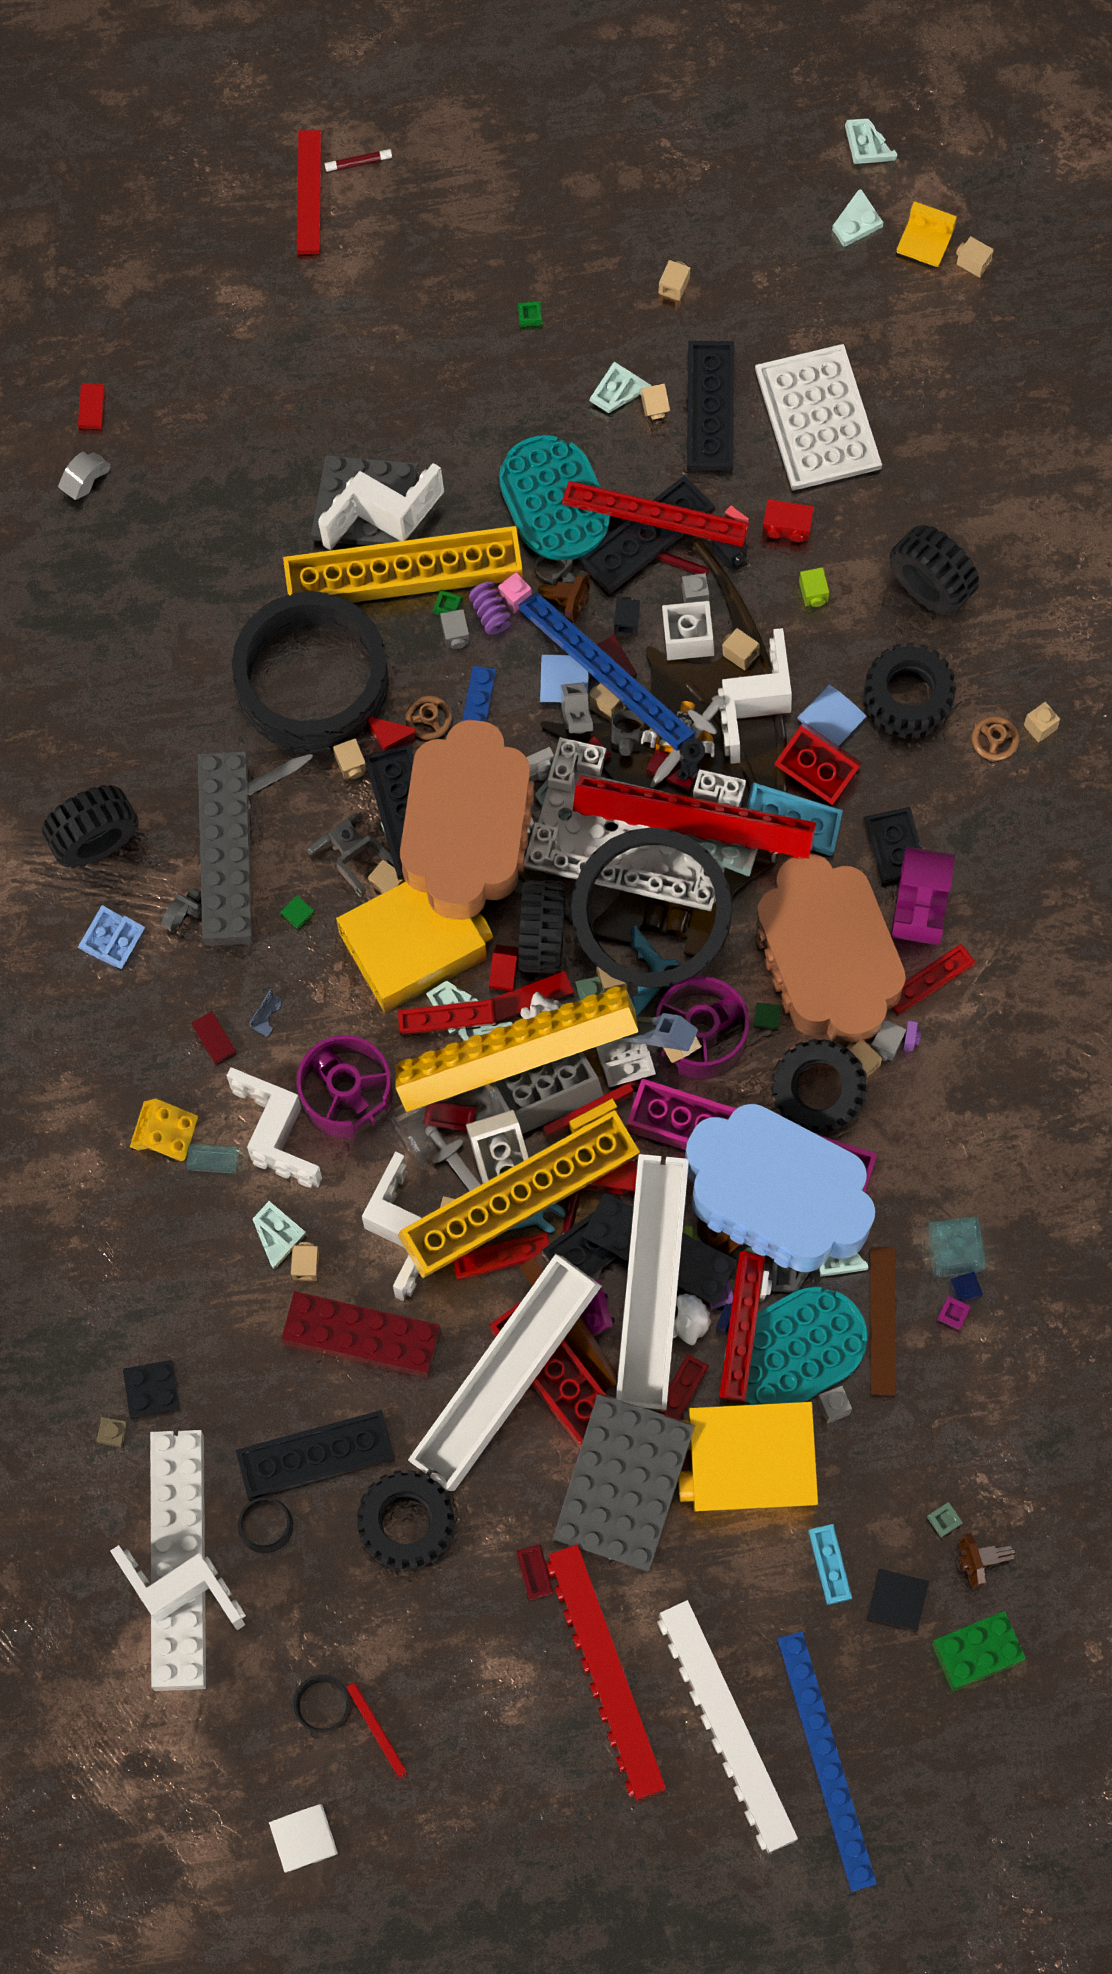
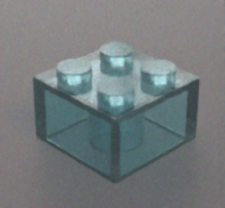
M978 1217L929 1222L926 1230L934 1277L983 1272L986 1262Z

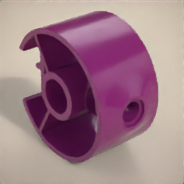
M906 846L895 904L891 938L940 945L948 894L952 883L955 854Z
M692 977L675 984L662 997L657 1008L656 1017L661 1016L663 1013L679 1015L693 1026L704 1024L711 1028L710 1031L696 1033V1037L702 1046L696 1051H701L702 1062L690 1061L685 1058L674 1062L679 1068L678 1073L680 1075L698 1080L712 1079L731 1070L742 1057L747 1043L749 1011L742 997L729 984L711 977ZM693 995H708L721 1000L712 1006L697 1005L692 1007L688 1013L672 1006L677 1001ZM739 1018L743 1028V1036L739 1044L723 1058L708 1062L707 1050L716 1044L718 1033ZM664 1049L662 1050L663 1057L667 1056Z
M351 1035L329 1037L314 1045L300 1063L297 1073V1089L301 1105L308 1120L321 1132L337 1138H355L357 1130L368 1122L374 1126V1118L384 1110L387 1113L389 1112L393 1099L389 1066L378 1048L367 1040ZM355 1053L363 1055L375 1062L383 1073L360 1076L354 1066L344 1064L335 1054ZM314 1068L327 1085L332 1101L326 1118L317 1114L304 1098L305 1083ZM343 1082L354 1084V1087L349 1091L341 1092L336 1090V1087ZM385 1090L382 1096L383 1102L354 1124L351 1121H336L341 1109H354L358 1115L366 1111L369 1104L363 1098V1092Z

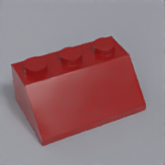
M806 723L799 727L774 763L775 766L832 805L862 764L861 761Z

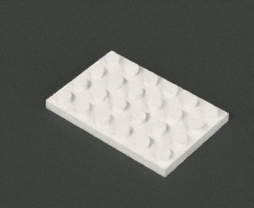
M844 344L755 365L756 375L792 491L882 469L879 453Z

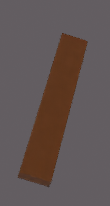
M870 1247V1396H896L895 1248Z
M538 1254L519 1267L531 1286H533L547 1267V1264L541 1255ZM579 1317L565 1336V1339L600 1388L605 1391L617 1384L618 1375L581 1317Z

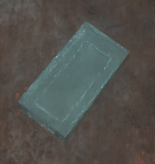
M189 1144L186 1168L192 1171L236 1174L239 1149Z

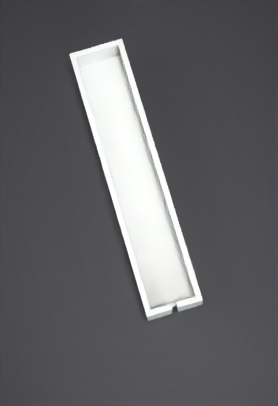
M639 1154L616 1399L651 1411L665 1412L667 1407L689 1162L685 1158L666 1157L665 1165H660L661 1156Z
M555 1254L408 1461L425 1474H431L430 1478L437 1481L447 1491H455L599 1291L601 1285L563 1256Z
M201 1430L178 1431V1436L173 1431L150 1432L151 1585L198 1553L203 1559L205 1558L204 1435ZM205 1591L158 1623L151 1615V1687L154 1691L206 1689Z

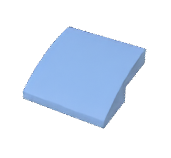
M542 655L540 702H561V685L584 682L588 693L589 672L570 655Z
M828 684L797 718L839 746L863 721L866 715L846 696Z
M102 905L77 948L122 969L145 927L125 915L123 917Z

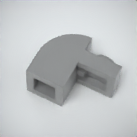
M82 451L69 463L58 487L74 500H77L89 494L94 480L108 473L111 464L95 452L86 454Z
M584 682L561 685V703L565 728L569 730V733L576 734L593 731V722L588 707V693Z

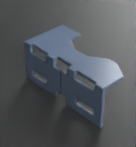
M270 989L261 1007L258 1008L249 1022L252 1029L266 1037L273 1030L269 1026V1017L281 1007V998L274 995L272 989Z

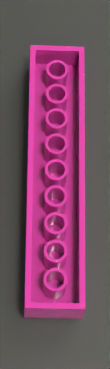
M642 1079L626 1129L630 1133L686 1150L689 1137L701 1121L712 1117L728 1120L736 1108ZM818 1135L860 1158L866 1168L867 1177L863 1192H866L877 1153Z

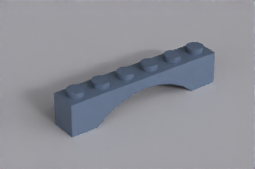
M663 1013L661 1016L652 1018L636 1016L639 1032L617 1040L689 1051L698 1029L679 1015Z

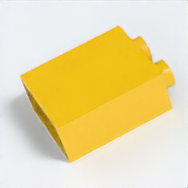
M407 882L336 918L341 938L385 1014L487 960L485 943L493 939L492 932L481 913L465 920L442 917L431 908L428 901V893L411 888Z
M812 1402L688 1409V1419L681 1421L695 1425L688 1450H690L691 1471H681L678 1487L680 1502L693 1501V1512L818 1505Z

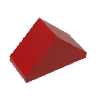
M369 716V729L382 751L408 745L415 741V728Z
M496 944L492 956L489 988L513 992L519 960L518 947Z

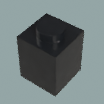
M712 540L711 549L728 568H731L733 565H740L747 558L748 545L744 543V546L740 547Z
M632 597L617 598L614 634L637 635L640 600H635Z

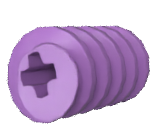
M493 581L477 585L471 590L469 600L473 603V608L477 611V616L481 619V624L489 635L498 634L511 626V622L507 621L510 618V613H503L507 607L504 604L499 605L503 599L502 597H496L499 591L498 589H492L495 586Z

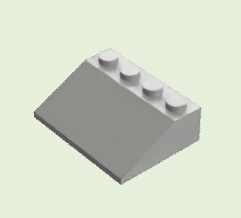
M583 1051L488 1084L501 1112L514 1111L522 1134L569 1114L603 1096L599 1079Z

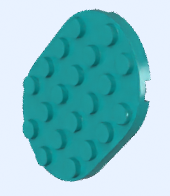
M542 435L519 442L507 453V457L500 468V489L525 544L539 555L554 560L577 559L596 548L607 534L610 516L562 505L568 481L601 488L583 451L572 442L569 444L559 440L556 436Z
M809 1287L795 1291L758 1312L745 1403L748 1405L806 1402L850 1376L859 1366L867 1344L866 1324L857 1306L849 1298L837 1291L822 1289V1287Z

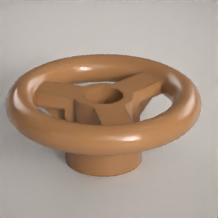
M428 695L419 697L410 704L405 719L407 726L415 728L416 737L424 740H434L442 737L450 729L453 714L450 706L443 699ZM423 704L419 709V715L413 716L415 709ZM438 705L442 707L446 715L443 726L437 721ZM427 714L433 715L431 718L425 717ZM425 723L431 725L436 732H422L414 724Z
M990 716L982 719L975 726L972 733V743L975 750L982 757L993 761L1004 760L1010 757L1018 748L1019 733L1015 725L1008 719L1000 716ZM991 723H999V724H993V725H991L990 727L987 726L988 724H991ZM980 731L987 736L991 744L989 752L979 742ZM992 735H998L1000 738L995 739ZM1012 738L1011 746L1005 752L997 753L998 745L1004 740Z

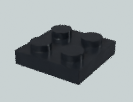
M172 1360L123 1369L131 1419L180 1411Z

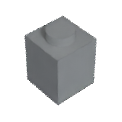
M706 573L682 576L684 603L709 601Z
M464 610L440 614L446 648L460 649L470 644Z
M884 1019L871 1048L882 1057L883 1061L887 1059L893 1061L905 1037L906 1029Z
M843 1386L818 1396L817 1402L827 1424L850 1415L852 1407Z

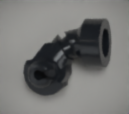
M691 738L685 740L679 749L681 756L680 769L676 772V776L681 781H686L688 778L691 780L696 778L701 765L699 761L705 754L704 744L698 739Z

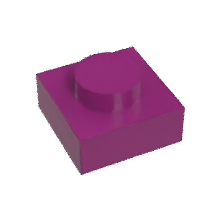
M948 1296L937 1320L960 1330L971 1306Z

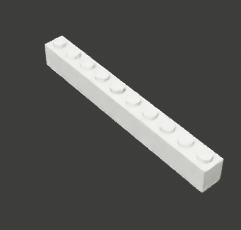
M688 1600L660 1612L659 1617L661 1620L657 1621L663 1636L667 1634L671 1641L668 1648L673 1658H679L682 1665L679 1668V1672L684 1682H690L693 1691L689 1693L695 1706L700 1705L704 1714L700 1716L706 1730L711 1728L715 1738L711 1739L717 1754L722 1752L726 1762L722 1763L728 1778L733 1776L737 1786L733 1787L739 1802L744 1800L748 1810L744 1813L750 1826L755 1824L759 1832L756 1835V1839L761 1850L766 1849L768 1854L797 1841V1835Z

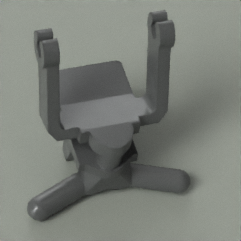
M354 813L309 845L307 852L311 855L315 854L331 842L334 845L332 848L334 850L339 849L342 853L337 859V870L352 885L355 892L362 897L366 894V888L344 864L355 858L368 846H371L392 867H394L391 855L375 837L370 835L363 839L353 827V825L360 821V815Z

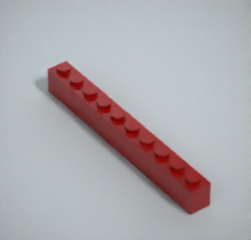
M582 775L575 787L572 810L584 816L594 815L603 817V819L608 821H624L629 825L669 829L683 835L697 836V838L702 840L713 839L723 844H738L748 849L758 848L767 850L772 854L783 853L797 859H809L817 824L816 822Z
M578 1544L549 1554L550 1561L546 1563L550 1577L555 1576L558 1582V1586L554 1588L559 1601L564 1600L567 1610H564L563 1613L567 1624H573L576 1633L572 1635L577 1650L582 1649L584 1658L580 1660L585 1674H591L593 1683H590L589 1686L593 1697H599L602 1705V1707L598 1708L603 1723L608 1722L611 1730L607 1732L611 1747L616 1746L620 1755L616 1757L620 1772L625 1771L629 1781L624 1783L629 1797L634 1796L637 1802L664 1792L666 1790L665 1784Z

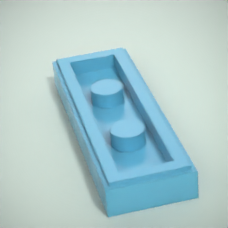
M834 1524L809 1529L808 1532L827 1605L851 1600L852 1595Z

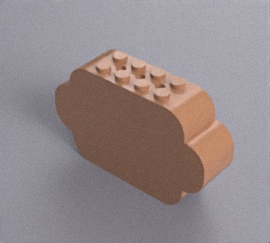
M476 720L459 722L451 728L446 740H430L421 745L414 756L400 848L402 872L405 881L411 888L428 893V901L431 908L438 915L445 918L465 920L476 916L483 909L486 900H500L509 896L517 886L519 872H524V854L528 845L527 833L531 823L530 811L535 793L534 781H530V766L525 755L515 748L504 747L503 736L500 730L493 724Z
M810 854L809 859L791 858L780 867L777 873L775 889L763 895L759 902L756 919L757 935H755L758 948H763L766 955L763 957L765 966L768 971L772 970L774 975L772 979L776 992L781 993L783 999L780 1001L784 1014H789L796 1029L806 1035L818 1036L827 1033L833 1042L847 1047L850 1043L856 1044L859 1040H864L869 1044L874 1041L878 1031L881 1029L886 1013L898 1004L905 983L904 967L866 875L859 869L851 866H840L833 869L831 864L819 855Z

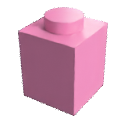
M517 572L498 586L499 597H502V602L514 614L519 610V604L532 595L531 587Z

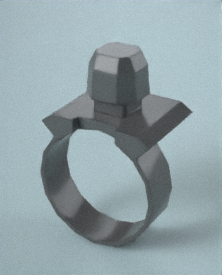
M540 555L537 558L535 574L540 582L554 586L558 582L574 584L576 576L572 573L573 559H567V562L566 560H561L565 568L559 573L552 574V579H546L540 576L536 569L539 562L546 557Z
M631 710L617 712L611 721V748L619 750L621 755L629 756L633 751L642 750L641 740L645 730V722ZM622 719H633L640 722L642 726L634 730L633 733H625L616 728L614 724Z
M193 888L186 897L178 893L176 899L172 901L166 910L161 926L170 932H174L183 921L186 913L197 919L200 918L201 910L199 904L201 902V891Z

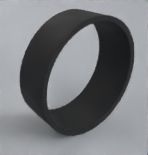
M267 1497L257 1498L249 1502L240 1514L238 1520L239 1536L242 1542L255 1552H275L281 1549L292 1535V1515L289 1509L278 1500ZM273 1501L280 1505L286 1514V1530L283 1536L275 1543L257 1545L248 1540L244 1535L241 1526L242 1516L256 1502Z
M312 1676L298 1687L293 1701L294 1712L299 1722L312 1731L326 1732L333 1730L348 1715L350 1708L348 1691L338 1679L332 1676ZM320 1682H327L337 1686L342 1691L346 1701V1710L342 1719L333 1727L326 1729L312 1727L303 1719L300 1712V1700L303 1693L311 1685Z

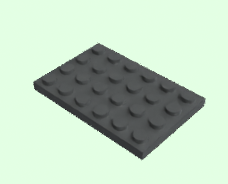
M598 1393L553 1540L571 1546L578 1544V1547L582 1550L649 1572L695 1425Z

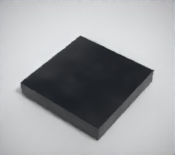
M879 1569L867 1619L917 1632L929 1581Z

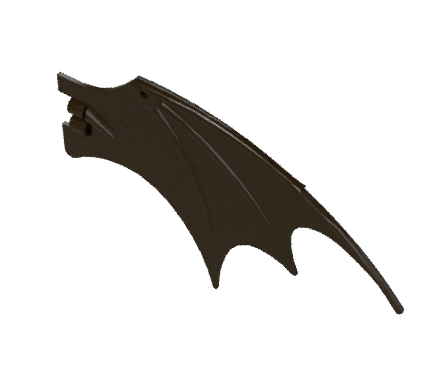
M695 540L693 543L694 548L711 567L727 600L732 617L733 632L738 628L757 641L760 650L759 656L744 671L724 656L710 664H693L678 659L667 660V655L654 647L648 646L646 648L652 673L650 693L669 710L680 711L681 702L688 701L695 704L694 711L702 715L712 703V698L718 695V688H722V679L772 674L773 667L756 624L734 584L700 540ZM718 709L710 719V722L717 730L716 734L711 733L714 743V757H711L710 753H705L704 757L699 761L701 763L700 770L746 780L741 808L747 807L750 788L753 783L788 793V774L774 765L787 746L784 715L774 714L737 719L740 763L731 764L730 755L725 756L721 712ZM622 719L614 724L616 728L625 733H633L634 730L642 726L640 722L633 719ZM548 721L540 723L542 728L569 740L588 743L595 736L612 754L604 761L603 769L615 781L693 798L696 779L689 792L664 780L655 787L650 786L654 775L646 772V768L656 751V742L654 748L650 747V742H644L642 750L633 751L629 756H624L620 754L619 750L611 748L612 729L610 721L594 723L593 731H586L582 734L569 733V730L565 728L563 723ZM646 723L644 731L650 729V727ZM758 849L750 877L725 867L724 876L730 887L731 897L752 878L774 867L777 864L778 854ZM621 891L613 903L594 920L592 929L594 934L599 937L632 943L631 928L635 925L639 931L640 927H642L644 930L653 933L666 932L668 935L679 938L687 936L684 953L696 955L710 937L715 923L717 906L715 902L712 911H707Z

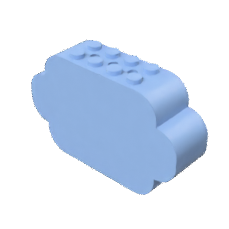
M747 1104L737 1108L728 1120L720 1117L705 1119L693 1130L688 1139L685 1159L689 1162L687 1177L694 1183L691 1201L692 1208L695 1214L708 1224L710 1229L718 1233L722 1231L730 1235V1239L738 1244L745 1243L751 1246L752 1250L761 1256L768 1255L781 1267H790L800 1272L817 1270L826 1262L829 1256L844 1259L854 1256L861 1250L868 1238L875 1218V1207L871 1198L863 1192L867 1174L866 1168L859 1157L757 1104Z

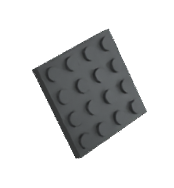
M325 455L311 539L313 541H322L318 523L321 514L329 510L334 498L345 490L350 478L355 477L359 471L406 497L409 488L415 486L417 463ZM358 516L337 543L369 546L399 542L400 540Z

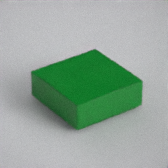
M540 301L518 303L520 327L543 325Z
M440 590L433 613L440 615L459 610L463 597Z
M297 895L280 911L281 915L296 929H299L315 914L314 910Z
M757 1002L754 1028L778 1030L781 1005Z

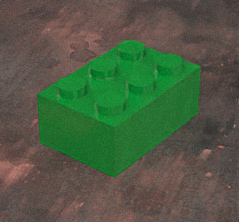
M1005 1611L935 1639L932 1643L952 1692L1021 1664L1026 1659Z

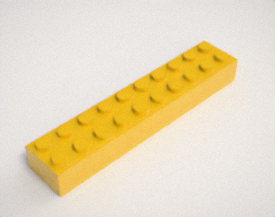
M516 526L283 557L289 595L315 591L336 595L352 603L473 587L488 581L503 583L515 572L523 579Z
M626 985L612 987L598 995H589L575 1003L563 1004L560 1008L552 1011H542L537 1016L529 1019H519L514 1024L506 1027H496L491 1032L483 1035H473L468 1040L460 1043H450L445 1048L437 1051H427L420 1057L402 1060L399 1064L395 1065L396 1090L406 1112L639 1032L635 1008Z
M614 1110L400 1230L398 1237L421 1277L425 1278L635 1159L640 1151Z

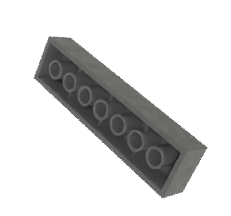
M246 752L198 754L203 941L205 946L253 944L249 783Z

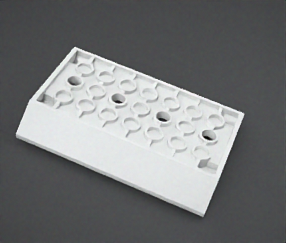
M559 738L548 777L547 793L538 823L535 822L525 856L524 868L577 880L581 868L593 852L609 839L630 830L649 828V826L629 825L619 820L608 821L603 819V817L594 815L584 816L579 812L572 811L575 787L581 775L632 785L601 777L606 748ZM699 769L693 790V798L741 807L746 780ZM561 812H569L572 814V817L567 821H563L558 817ZM614 822L618 825V829L611 832L606 830L605 825ZM645 845L618 855L605 866L595 882L596 885L707 911H712L716 902L714 888L702 866L689 855L675 848L662 845ZM719 865L724 873L725 867Z

